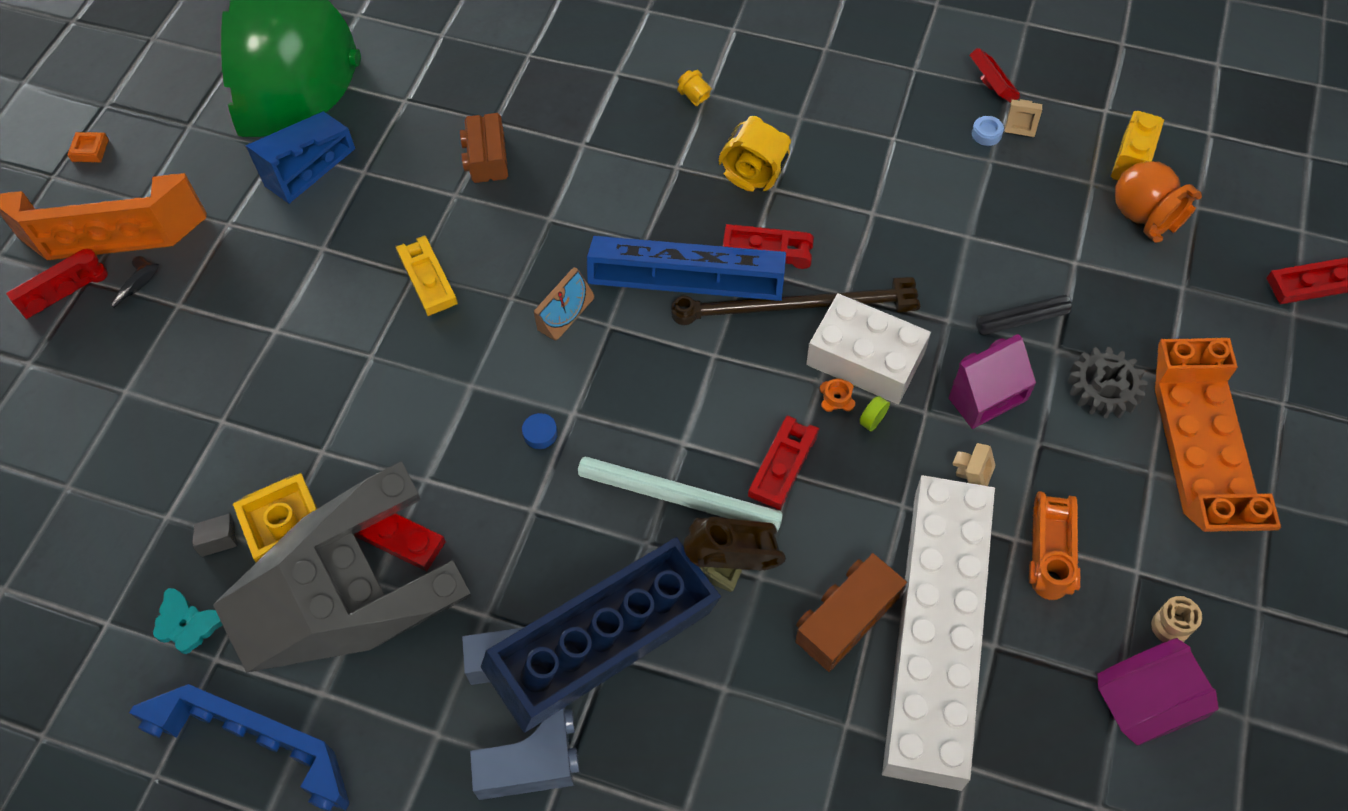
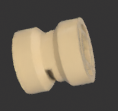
M1175 596L1170 598L1153 616L1151 622L1152 631L1162 642H1167L1174 638L1184 642L1201 625L1202 612L1191 599L1184 596Z

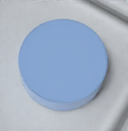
M993 116L979 117L974 122L972 137L981 145H995L1002 138L1004 131L1003 123Z

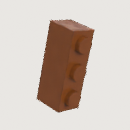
M874 553L864 562L858 559L847 571L846 576L848 578L840 587L837 584L832 585L821 599L823 604L815 612L809 609L796 624V627L799 629L797 630L795 642L828 672L845 657L902 597L906 588L907 581Z

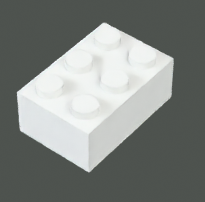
M837 293L809 343L806 365L838 379L849 381L856 387L899 405L925 354L931 332Z

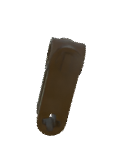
M719 517L696 518L689 527L690 534L685 537L683 542L684 551L689 560L702 568L714 567L761 571L778 567L786 560L785 554L779 550L775 538L777 529L772 523Z

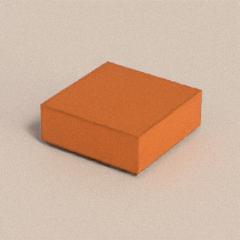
M75 132L67 155L72 162L101 163L109 139L105 133Z

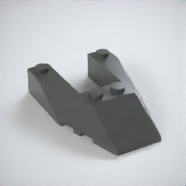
M402 461L368 477L303 517L213 604L246 673L370 651L471 597L470 591L453 560L385 595L354 536L355 533L420 501L419 493Z

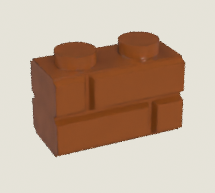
M499 113L484 114V117L480 115L467 116L465 119V130H460L462 148H467V153L461 154L464 172L470 171L471 179L474 183L487 182L489 179L493 181L507 179L508 167L501 115Z

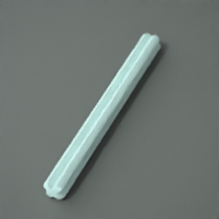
M582 457L578 466V475L580 477L728 519L772 523L776 526L777 531L782 522L783 514L781 511L590 457Z

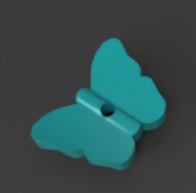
M168 588L164 592V599L159 608L161 615L155 620L153 635L158 641L163 643L172 641L182 654H188L201 645L203 639L210 637L223 624L216 610L200 612L196 607H190L188 600L181 592Z

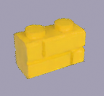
M1138 110L1133 112L1111 173V177L1114 180H1119L1121 174L1134 164L1153 160L1164 123L1162 117Z

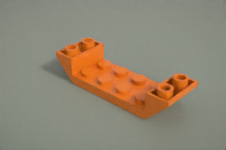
M185 173L152 177L151 197L35 209L23 191L0 194V215L23 243L46 260L68 258L78 251L87 248L92 249L96 255L174 246L205 220L207 216Z
M1230 338L1161 339L1158 345L1155 393L1183 513L1203 532L1279 530L1281 524L1272 493H1257L1228 380L1238 368Z

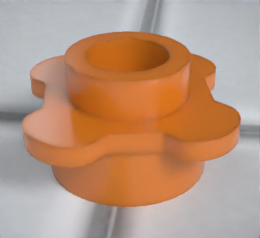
M838 378L823 382L820 385V392L823 394L824 399L821 403L822 409L826 412H832L834 409L853 410L855 407V401L852 399L853 384ZM834 395H840L841 397L835 398Z

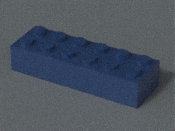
M675 537L487 649L481 669L525 733L710 614L721 598V595L700 567L689 560L684 551V546Z

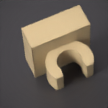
M1020 99V101L1011 100L1004 132L1035 137L1042 113V104L1032 103V101Z
M979 443L976 444L972 455L966 452H957L953 461V466L958 467L956 476L967 479L968 483L988 486L996 466L991 446Z

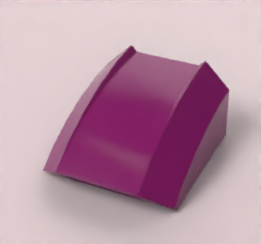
M1178 638L1143 651L1097 674L1098 689L1118 726L1137 746L1204 720L1219 709L1216 690L1212 688L1197 663L1190 646Z

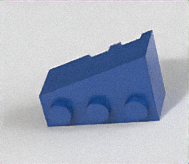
M324 111L245 145L264 186L288 204L356 149L349 129Z

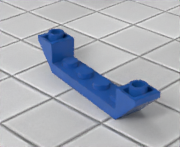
M187 684L136 704L129 712L141 721L138 726L140 730L157 738H160L163 732L177 738L190 715L206 723H210L212 718L224 722L222 726L224 730L241 738L244 737L246 732L257 736L258 738L255 741L257 744L274 752H277L279 747H283L292 751L290 758L311 767L300 786L311 796L308 801L310 804L325 811H331L333 806L346 811L350 804L335 752L324 741Z

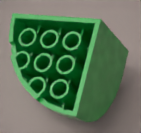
M230 0L229 12L223 11L221 60L224 87L231 89L233 103L230 102L228 108L237 135L241 137L268 136L320 112H328L344 95L352 80L355 68L360 65L361 54L360 50L356 49L347 23L329 0Z

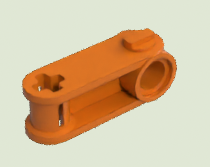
M1038 491L1033 507L1032 561L1029 564V583L1032 584L1033 589L1038 595L1048 600H1058L1064 597L1065 594L1073 595L1075 590L1080 589V568H1078V504L1076 496L1069 495L1067 499L1046 496L1045 492ZM1048 572L1056 573L1061 580L1052 578Z

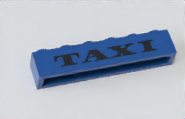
M593 236L587 255L588 284L782 301L786 252Z

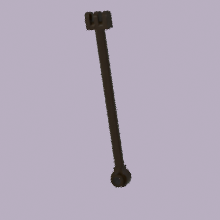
M913 277L893 278L892 289L839 293L863 304L895 302L897 312L917 311L921 307L920 301L917 299L918 292L915 288L916 282ZM837 293L782 297V301L751 299L700 303V301H694L691 297L685 295L678 297L672 303V318L677 324L689 325L696 319H701V316L830 307Z

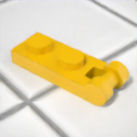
M424 235L416 238L417 242L407 246L403 243L395 248L427 316H430L458 303L432 247Z

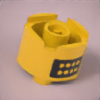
M750 116L747 121L741 122L733 130L720 153L719 165L723 163L726 169L724 172L725 177L737 187L751 192L755 188H764L763 191H768L774 186L788 160L791 139L787 134L779 132L773 126L764 123L761 118Z

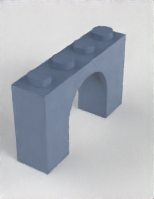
M522 628L462 636L464 670L471 685L490 682L481 669L486 650ZM564 707L542 721L537 730L521 742L470 751L472 786L478 800L574 786L572 773L579 772L577 748H570L568 734L575 733L573 710H566Z

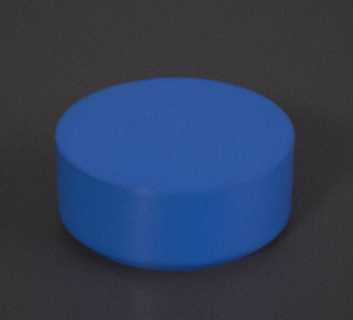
M533 414L522 425L524 440L528 446L534 449H545L551 446L558 435L554 419L547 414Z

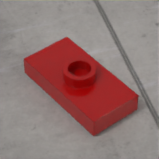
M976 48L969 55L983 73L980 78L990 90L994 89L1000 97L1010 103L1011 100H1017L1021 97L1018 90L990 54L980 48Z

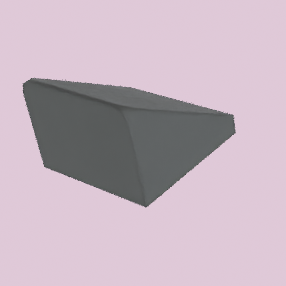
M230 513L194 524L193 548L201 557L237 547L232 515Z

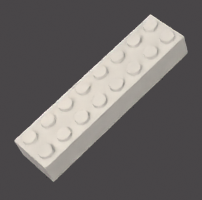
M921 475L914 499L905 575L907 585L902 600L882 770L883 776L962 791L970 781L995 487Z

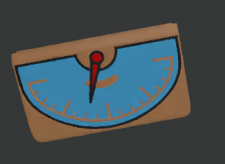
M577 268L571 269L534 310L537 330L553 340H558L594 299L593 291Z

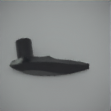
M142 256L135 257L132 260V265L137 270L118 291L111 306L115 308L126 297L136 293L145 286L156 272L159 264L148 263Z

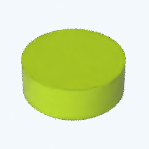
M881 396L873 398L861 415L860 425L869 431H873L887 413L890 402Z

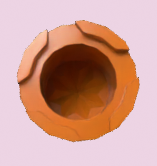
M1156 161L1134 164L1121 174L1115 186V199L1118 209L1130 221L1136 224H1145L1143 232L1154 243L1163 241L1161 234L1168 229L1173 233L1176 232L1196 210V207L1192 205L1193 201L1202 198V193L1192 184H1186L1181 187L1179 177L1171 167Z

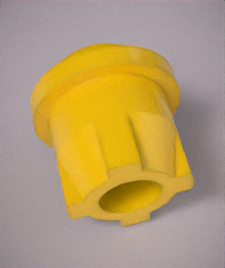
M688 70L679 78L677 91L681 95H686L695 106H698L710 97L712 88L703 80L702 73L699 70Z

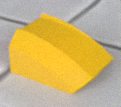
M302 473L284 478L233 503L255 562L263 557L303 517L318 509Z

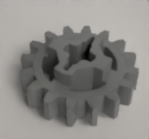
M1095 347L1090 355L1083 352L1079 360L1074 362L1067 381L1068 384L1073 385L1070 395H1079L1081 398L1077 405L1080 407L1088 404L1090 406L1089 414L1091 415L1096 410L1102 411L1103 418L1107 419L1110 412H1114L1117 418H1121L1125 410L1132 413L1145 396L1143 391L1147 387L1148 382L1141 380L1145 373L1144 369H1135L1134 366L1137 360L1135 358L1129 361L1125 360L1124 351L1114 355L1111 347H1107L1105 353H1101Z

